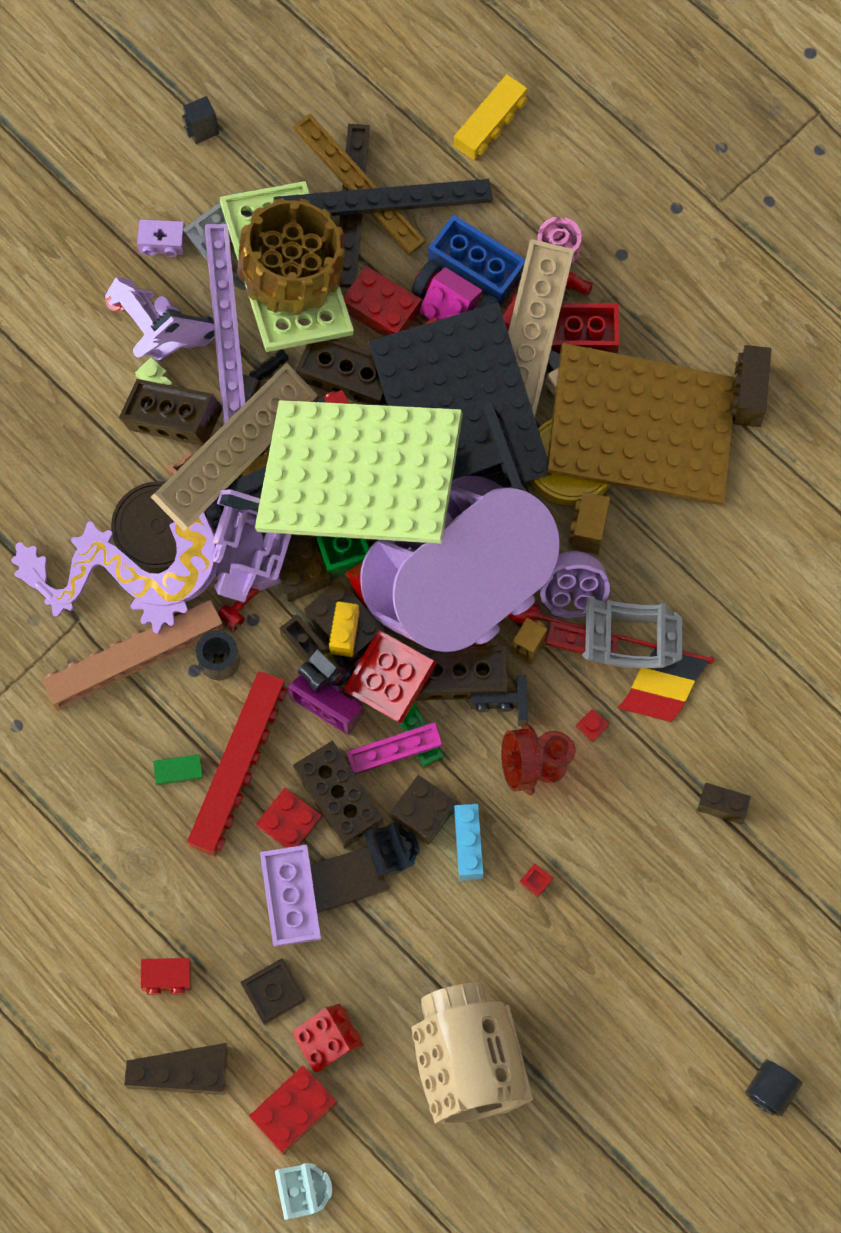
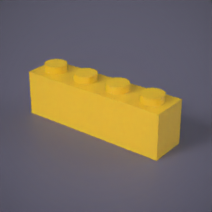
M506 74L454 135V147L474 161L479 155L482 156L488 149V144L491 140H496L502 131L501 128L513 120L517 109H522L528 100L527 88Z

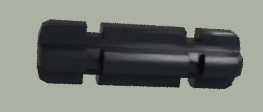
M280 349L275 353L274 357L271 356L260 364L258 369L252 370L249 376L263 380L262 377H267L280 367V363L284 364L288 361L287 353Z

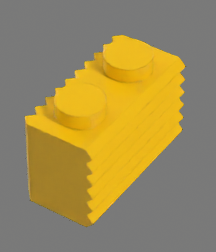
M344 602L336 603L329 643L331 654L353 656L360 614L359 605Z

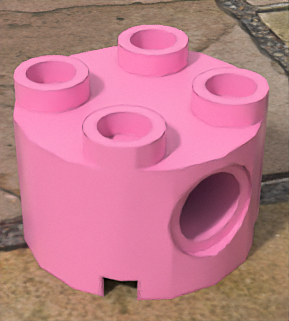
M552 217L540 226L537 241L573 249L574 253L571 262L573 264L580 254L581 230L569 218L559 219V217Z

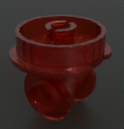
M523 724L521 729L506 731L502 740L501 761L504 777L509 788L514 792L524 791L528 795H533L537 780L545 783L560 781L565 776L567 765L572 762L576 753L573 741L566 734L559 731H548L538 737L533 727L529 724Z

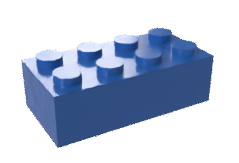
M452 215L428 248L429 260H436L443 266V269L446 267L480 288L486 296L491 295L497 298L501 305L521 279L525 263L523 257L455 215Z

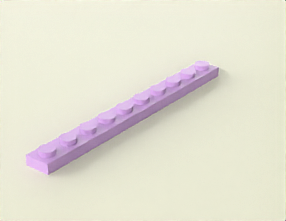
M205 224L223 424H225L245 404L228 226L227 224Z

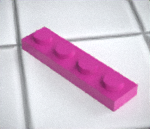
M434 722L347 751L346 753L351 769L356 775L441 747L443 744L437 724Z

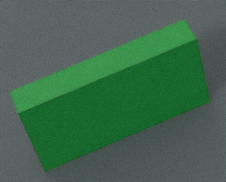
M200 754L153 761L156 785L203 779Z

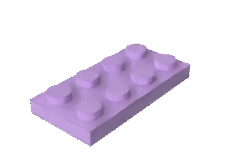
M307 845L260 852L273 947L321 940Z

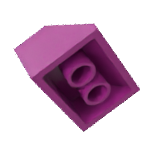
M301 674L290 683L288 690L292 701L348 736L364 714V709L361 706L362 703L355 697L350 696L348 698L343 695V691L337 686H326L322 691L316 693Z

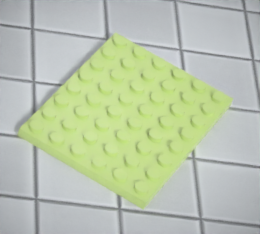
M279 400L256 519V531L442 544L463 416L462 410Z

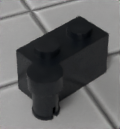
M317 649L309 659L312 664L305 662L298 669V673L318 693L326 686L346 685L356 667L345 656L331 654L330 650Z

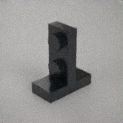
M517 675V693L471 694V709H476V712H489L490 709L509 712L513 708H517L518 726H527L526 675Z

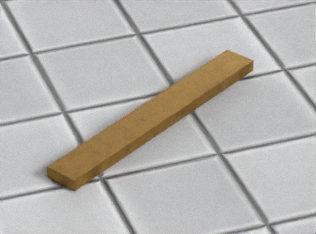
M311 113L294 124L293 129L348 190L378 188ZM398 210L370 213L408 256L425 244L426 240Z

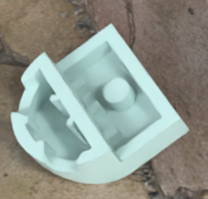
M305 1163L275 1171L284 1220L309 1216L325 1208L324 1206L332 1196V1183L328 1174L316 1167L315 1164Z

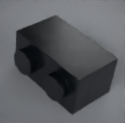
M207 96L183 106L184 115L181 116L185 124L183 127L187 137H192L195 144L219 134L216 113Z

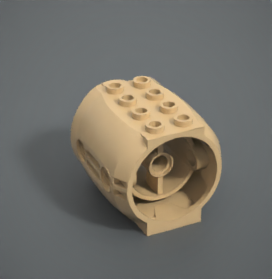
M478 982L446 987L429 993L421 999L425 1020L412 1026L411 1029L419 1073L434 1123H462L496 1114L508 1113L533 1100L509 1005H505V1003L500 1001H489L484 984Z

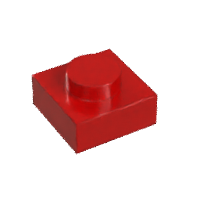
M593 709L576 724V728L592 743L609 727V724Z
M534 863L520 880V884L538 898L552 882L553 877Z

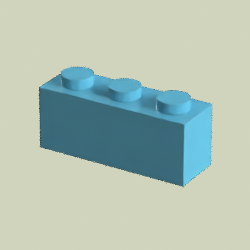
M478 804L454 805L459 881L482 880L483 864Z

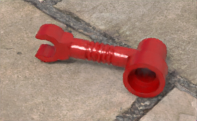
M251 587L245 602L237 600L230 608L224 605L218 611V616L226 622V626L234 632L238 629L235 626L237 623L241 626L245 621V617L239 611L250 599L261 592L259 589Z

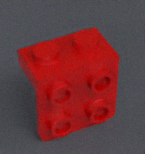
M341 1004L324 1008L293 1030V1036L314 1072L321 1071L344 1054L356 1051L364 1046L359 1032L353 1027L347 1011Z

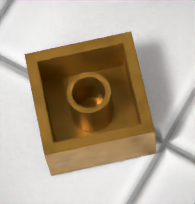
M583 492L582 499H577L569 541H573L572 549L599 554L610 497Z

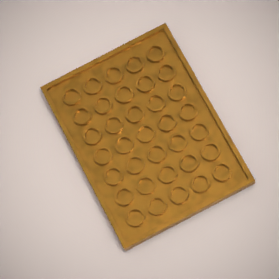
M563 343L560 351L546 472L722 506L725 502L733 419L731 407L734 400L733 385L736 377Z

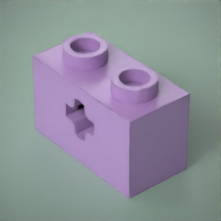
M139 219L137 239L139 253L147 256L165 254L169 257H176L177 255H183L185 242L184 222Z

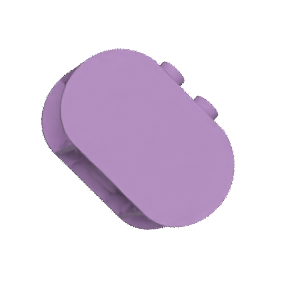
M479 476L458 478L453 480L451 484L442 544L378 540L368 550L360 573L364 601L372 615L382 625L426 648L449 652L466 648L474 642L483 644L496 636L500 629L497 623L508 614H520L533 605L535 601L533 594L548 581L557 563L559 554L558 529L547 507L530 493L516 488H502L494 481Z

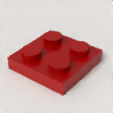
M284 788L256 823V827L284 848L295 847L303 843L321 820L322 815Z

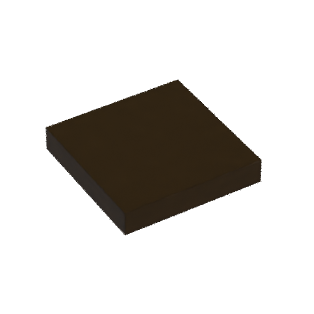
M282 958L240 982L264 1025L306 1001Z

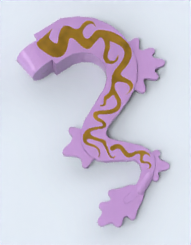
M204 512L185 531L175 522L170 524L169 526L177 546L175 561L167 570L160 574H152L142 570L116 546L110 544V540L113 537L111 530L100 532L95 524L89 521L86 524L84 534L81 537H73L71 539L77 550L72 559L68 586L59 590L46 584L47 558L44 556L37 557V547L31 546L27 548L23 543L18 542L15 547L17 554L11 561L19 566L15 576L37 589L46 597L44 603L48 606L52 605V614L55 617H59L65 609L69 611L74 609L72 603L81 596L93 569L98 565L104 566L118 583L135 598L131 608L133 610H144L141 623L146 625L148 622H151L153 632L158 634L164 623L174 626V613L186 614L188 608L185 602L200 595L215 578L220 563L213 561L217 545L213 544L216 529H214L211 519L209 520Z

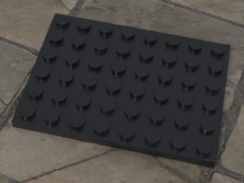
M499 302L368 341L387 406L462 410L463 416L456 457L492 442L489 434L492 430L482 405L492 401L503 417L526 483L552 475V473L546 472L547 455ZM504 472L484 477L499 484L502 488L512 487L510 479L505 476Z

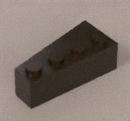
M227 1043L127 1060L124 1085L127 1089L224 1095L228 1045Z

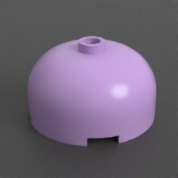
M569 551L558 555L557 563L550 578L539 590L542 603L550 609L552 614L562 618H576L586 616L583 614V611L590 596L595 597L596 600L606 602L610 586L606 570L597 558L585 552ZM569 592L573 594L575 606L581 610L568 611L562 608L571 600Z

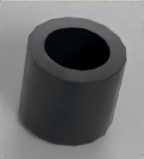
M216 630L206 633L197 642L196 657L199 667L205 676L220 681L228 679L235 674L239 668L240 657L237 644L232 636L226 632ZM218 656L220 658L224 656V662L214 664V657Z
M765 1059L746 1089L745 1094L749 1097L751 1103L772 1116L782 1117L803 1083L788 1070Z

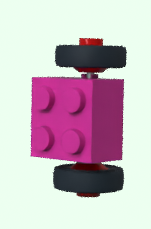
M433 259L429 260L418 271L411 290L417 297L424 298L419 313L429 319L435 317L437 320H441L497 302L500 305V301L491 295H488L479 306L476 305L482 290L446 267L442 270L443 266Z

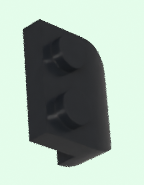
M391 823L388 826L373 828L364 832L379 877L398 874L415 864L414 861L419 854V844L412 831L407 832L401 827L402 824Z

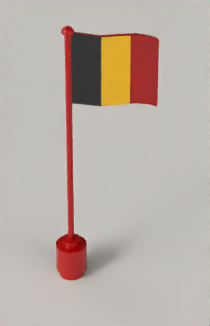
M534 603L520 614H508V618L513 619L512 622L523 624L526 618L539 621L541 619L586 630V626L542 615L543 610H539V605ZM611 633L612 637L619 638L620 640L655 648L649 656H657V644ZM682 651V660L663 668H640L628 695L617 709L671 722L683 708L695 680L707 664L714 662V657Z

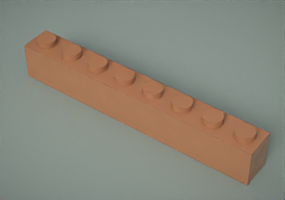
M211 600L196 603L186 614L175 613V625L169 626L167 623H164L158 634L153 632L152 626L144 632L142 630L137 631L123 642L121 640L116 641L102 652L95 651L81 662L74 661L66 669L60 672L53 671L46 675L42 682L56 710L196 644L208 632L223 631L222 621Z

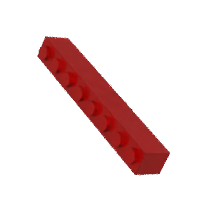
M261 671L257 672L187 840L189 847L212 856H216L217 851H222L226 838L223 836L226 829H231L235 819L232 816L235 807H240L244 797L241 794L244 786H249L253 774L250 773L253 764L257 765L260 760L261 752H259L261 744H266L270 735L269 725L271 722L274 723L278 716L279 710L276 709L279 701L283 702L288 689L285 688V681L283 679Z

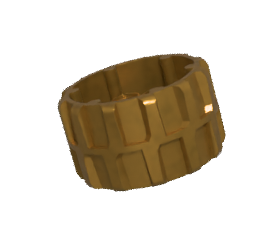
M281 198L274 200L273 204L265 208H257L252 212L250 224L242 228L239 244L237 272L239 279L246 283L247 295L252 300H258L267 306V310L274 313L283 311L293 312V315H301L302 311L313 307L317 309L325 305L329 293L336 292L340 284L345 259V250L343 249L344 232L341 227L335 225L331 219L330 212L325 208L321 210L310 204L309 200L285 201Z

